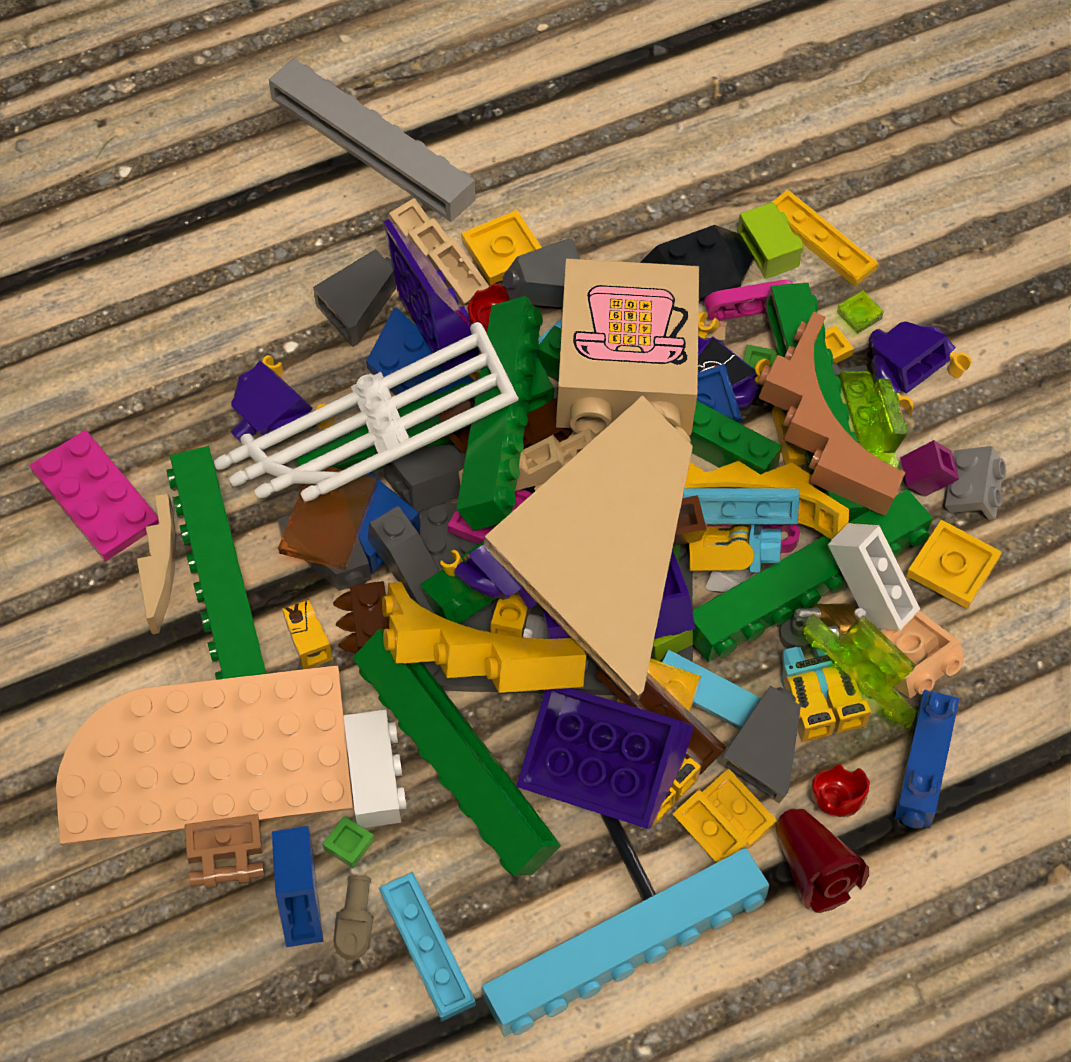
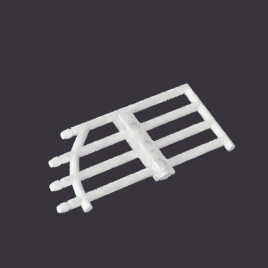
M476 322L470 327L472 335L383 377L381 372L375 375H364L358 379L357 384L351 386L352 393L257 439H254L251 434H244L240 438L242 446L230 451L227 455L219 456L213 463L217 470H222L231 466L232 463L236 464L251 457L255 462L254 464L246 467L244 471L240 470L229 477L233 487L240 486L249 479L252 480L268 473L276 478L270 480L269 483L261 484L254 490L258 499L266 498L272 495L273 492L281 491L293 484H312L301 492L305 502L312 501L321 494L329 493L517 402L519 398L483 325ZM479 347L480 355L393 397L391 396L389 389L471 349ZM488 366L491 374L400 417L397 409ZM496 386L498 387L501 394L409 438L407 429ZM359 405L361 412L269 457L263 452V450ZM367 425L369 433L295 469L283 465ZM374 445L378 452L340 472L322 471Z

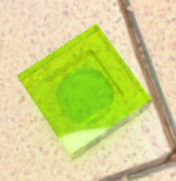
M863 290L838 305L837 313L859 334L883 318L884 311Z

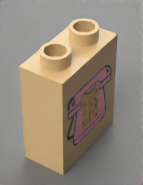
M566 258L556 427L572 428L576 433L590 428L598 436L643 395L649 402L654 401L663 409L666 415L665 418L674 428L679 426L688 435H691L698 387L699 266Z

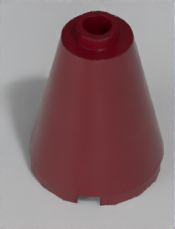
M789 809L779 817L776 832L800 899L806 909L809 910V907H812L815 913L833 910L851 899L848 892L856 885L860 890L863 888L869 877V867L866 862L805 809Z

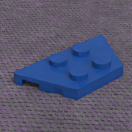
M397 307L391 312L366 360L367 369L373 375L381 372L383 377L433 353L417 326ZM438 365L389 390L394 395H397L447 370H443L441 365ZM468 375L430 394H438L450 390L460 383H469L475 380Z

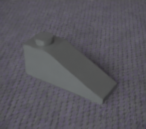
M397 506L369 523L368 540L397 581L403 583L409 597L420 606L436 614L431 609L420 585L438 573L439 569L419 533L401 508Z

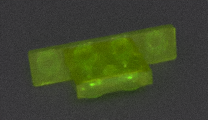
M842 371L838 377L840 378L842 392L849 409V415L858 443L880 460L901 470L895 452L906 438L908 427L906 421L902 418L899 398L893 390L891 380L877 379L874 384L869 371Z
M812 614L802 629L808 642L816 649H822L831 658L834 667L839 672L848 674L857 683L859 690L864 696L869 699L873 698L883 707L885 715L892 722L899 723L902 727L908 729L913 723L916 711L893 688L914 670L916 664L864 615L838 637L815 614Z

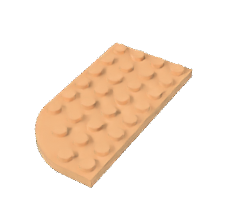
M338 665L138 689L123 694L105 704L80 727L67 747L60 764L56 783L60 844L70 845L184 831L185 824L253 814H258L259 820L265 821L354 810Z

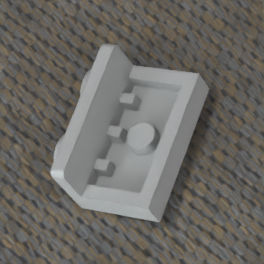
M993 446L954 450L953 457L959 480L948 485L945 507L950 513L982 510L988 520L996 519L997 509L1002 504L1001 483L1002 479L1006 477L1004 459L999 457Z

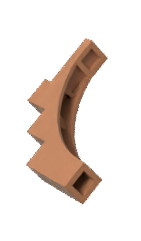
M813 312L808 324L801 322L794 337V340L799 342L797 347L790 346L785 357L777 355L772 367L765 365L758 380V383L763 385L759 399L788 411L783 425L789 427L784 438L785 441L815 453L809 465L810 468L814 469L810 483L886 516L906 472L887 464L868 452L845 431L832 414L820 390L814 366V343L826 317Z

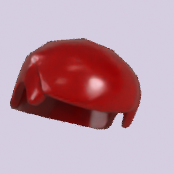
M493 283L490 287L475 292L467 307L471 324L481 323L487 333L492 305L510 300L505 286Z
M838 764L830 770L820 771L813 778L811 797L817 807L824 813L833 817H850L865 804L869 793L870 780L861 768L850 772L844 769L842 764Z

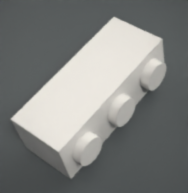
M848 523L828 544L859 608H863L866 611L865 617L872 623L874 628L901 631L920 608L880 526Z
M386 709L343 715L357 824L363 828L401 823L400 810L407 809L404 787L397 788L395 777L402 776L400 754L392 755L391 744L398 743L396 723L388 722Z

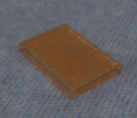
M328 467L322 471L340 472L342 470L333 467ZM364 475L307 502L303 500L301 492L312 484H303L279 544V554L345 570L378 485L377 478Z

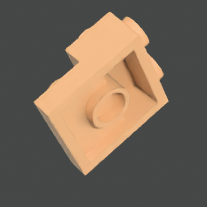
M920 611L914 615L901 631L881 629L875 634L872 642L860 644L862 654L883 669L887 681L909 699L918 693L922 695L924 690L931 691L935 681L943 675H955L960 670L964 661L961 641Z

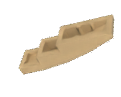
M415 198L388 214V219L431 261L434 268L442 271L447 288H453L457 299L463 305L471 301L472 296L477 290H484L490 287L455 238L449 239L435 218L429 219Z
M588 428L562 442H559L552 435L524 449L520 456V475L516 482L515 491L545 483L576 455L577 449L584 448L596 437L594 432ZM463 469L458 472L460 485L462 480Z
M168 493L155 495L159 524L146 527L151 556L137 559L146 618L152 634L160 632L169 604L175 573L176 534L173 508Z

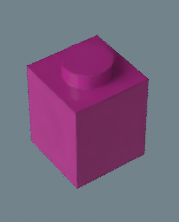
M935 440L900 457L903 471L906 472L903 482L909 489H913L925 497L959 480L952 451Z

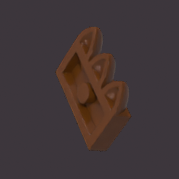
M384 581L351 586L350 591L340 595L333 602V605L341 610L353 611L342 616L336 622L338 628L344 631L355 632L342 639L338 644L339 648L347 652L357 653L378 629H389V618L384 617L382 611V598L386 596Z

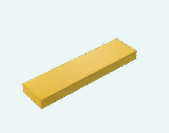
M786 190L773 200L779 211L786 214L789 227L794 235H798L807 248L856 287L877 270L878 262L792 192Z

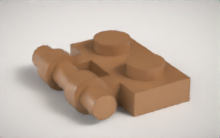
M258 814L185 824L189 864L202 862L203 870L189 872L190 887L205 885L207 889L217 887V883L238 880L239 884L251 882V878L265 877L263 862L249 864L248 855L263 853ZM236 857V866L215 867V860Z

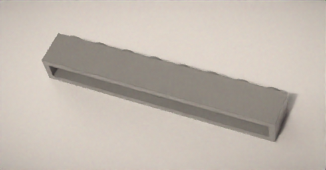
M293 58L268 79L273 101L448 221L452 222L476 200L475 180H473L470 174L460 171L451 165L445 157L438 156L427 149L421 141L414 140L405 134L399 126L392 125L384 120L378 112L370 110L359 103L353 95H347L341 91L332 81L325 80L316 74L310 66L303 65Z

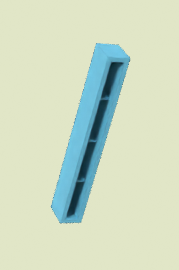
M744 848L482 985L483 999L504 1037L511 1033L520 1035L531 1029L535 1024V1020L545 1015L554 1017L567 1009L569 1002L579 997L584 1000L594 996L602 989L601 985L613 979L615 982H619L628 978L634 973L635 967L645 962L654 964L668 954L667 950L679 944L681 947L692 944L699 939L701 932L711 927L717 930L726 926L732 921L733 915L743 910L749 913L758 909L765 903L769 883L747 848Z

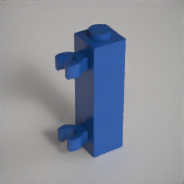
M929 690L923 691L894 816L895 820L902 821L908 827H931L936 813L960 698Z

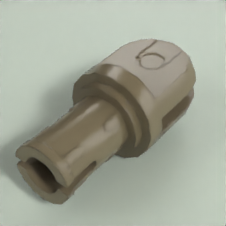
M350 875L347 878L345 908L336 913L333 942L335 950L341 957L354 960L362 957L369 948L373 916L367 911L371 878Z

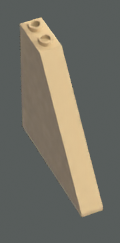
M643 395L485 536L483 545L634 703L640 699L645 687L693 448L688 434L679 426L674 428L665 418L666 415L663 409L656 402H649Z

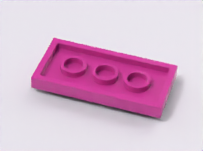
M86 429L30 464L33 474L105 562L147 535L146 527L159 524L156 513Z

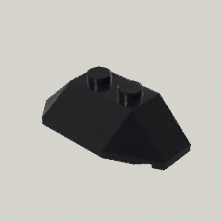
M712 225L657 245L640 263L699 266V302H701L713 292L741 287L750 266L754 262V255L741 234Z

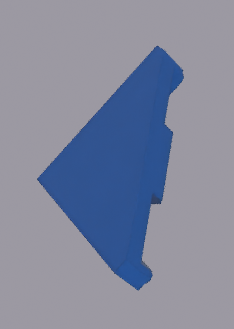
M725 364L698 372L697 401L738 423L743 422Z

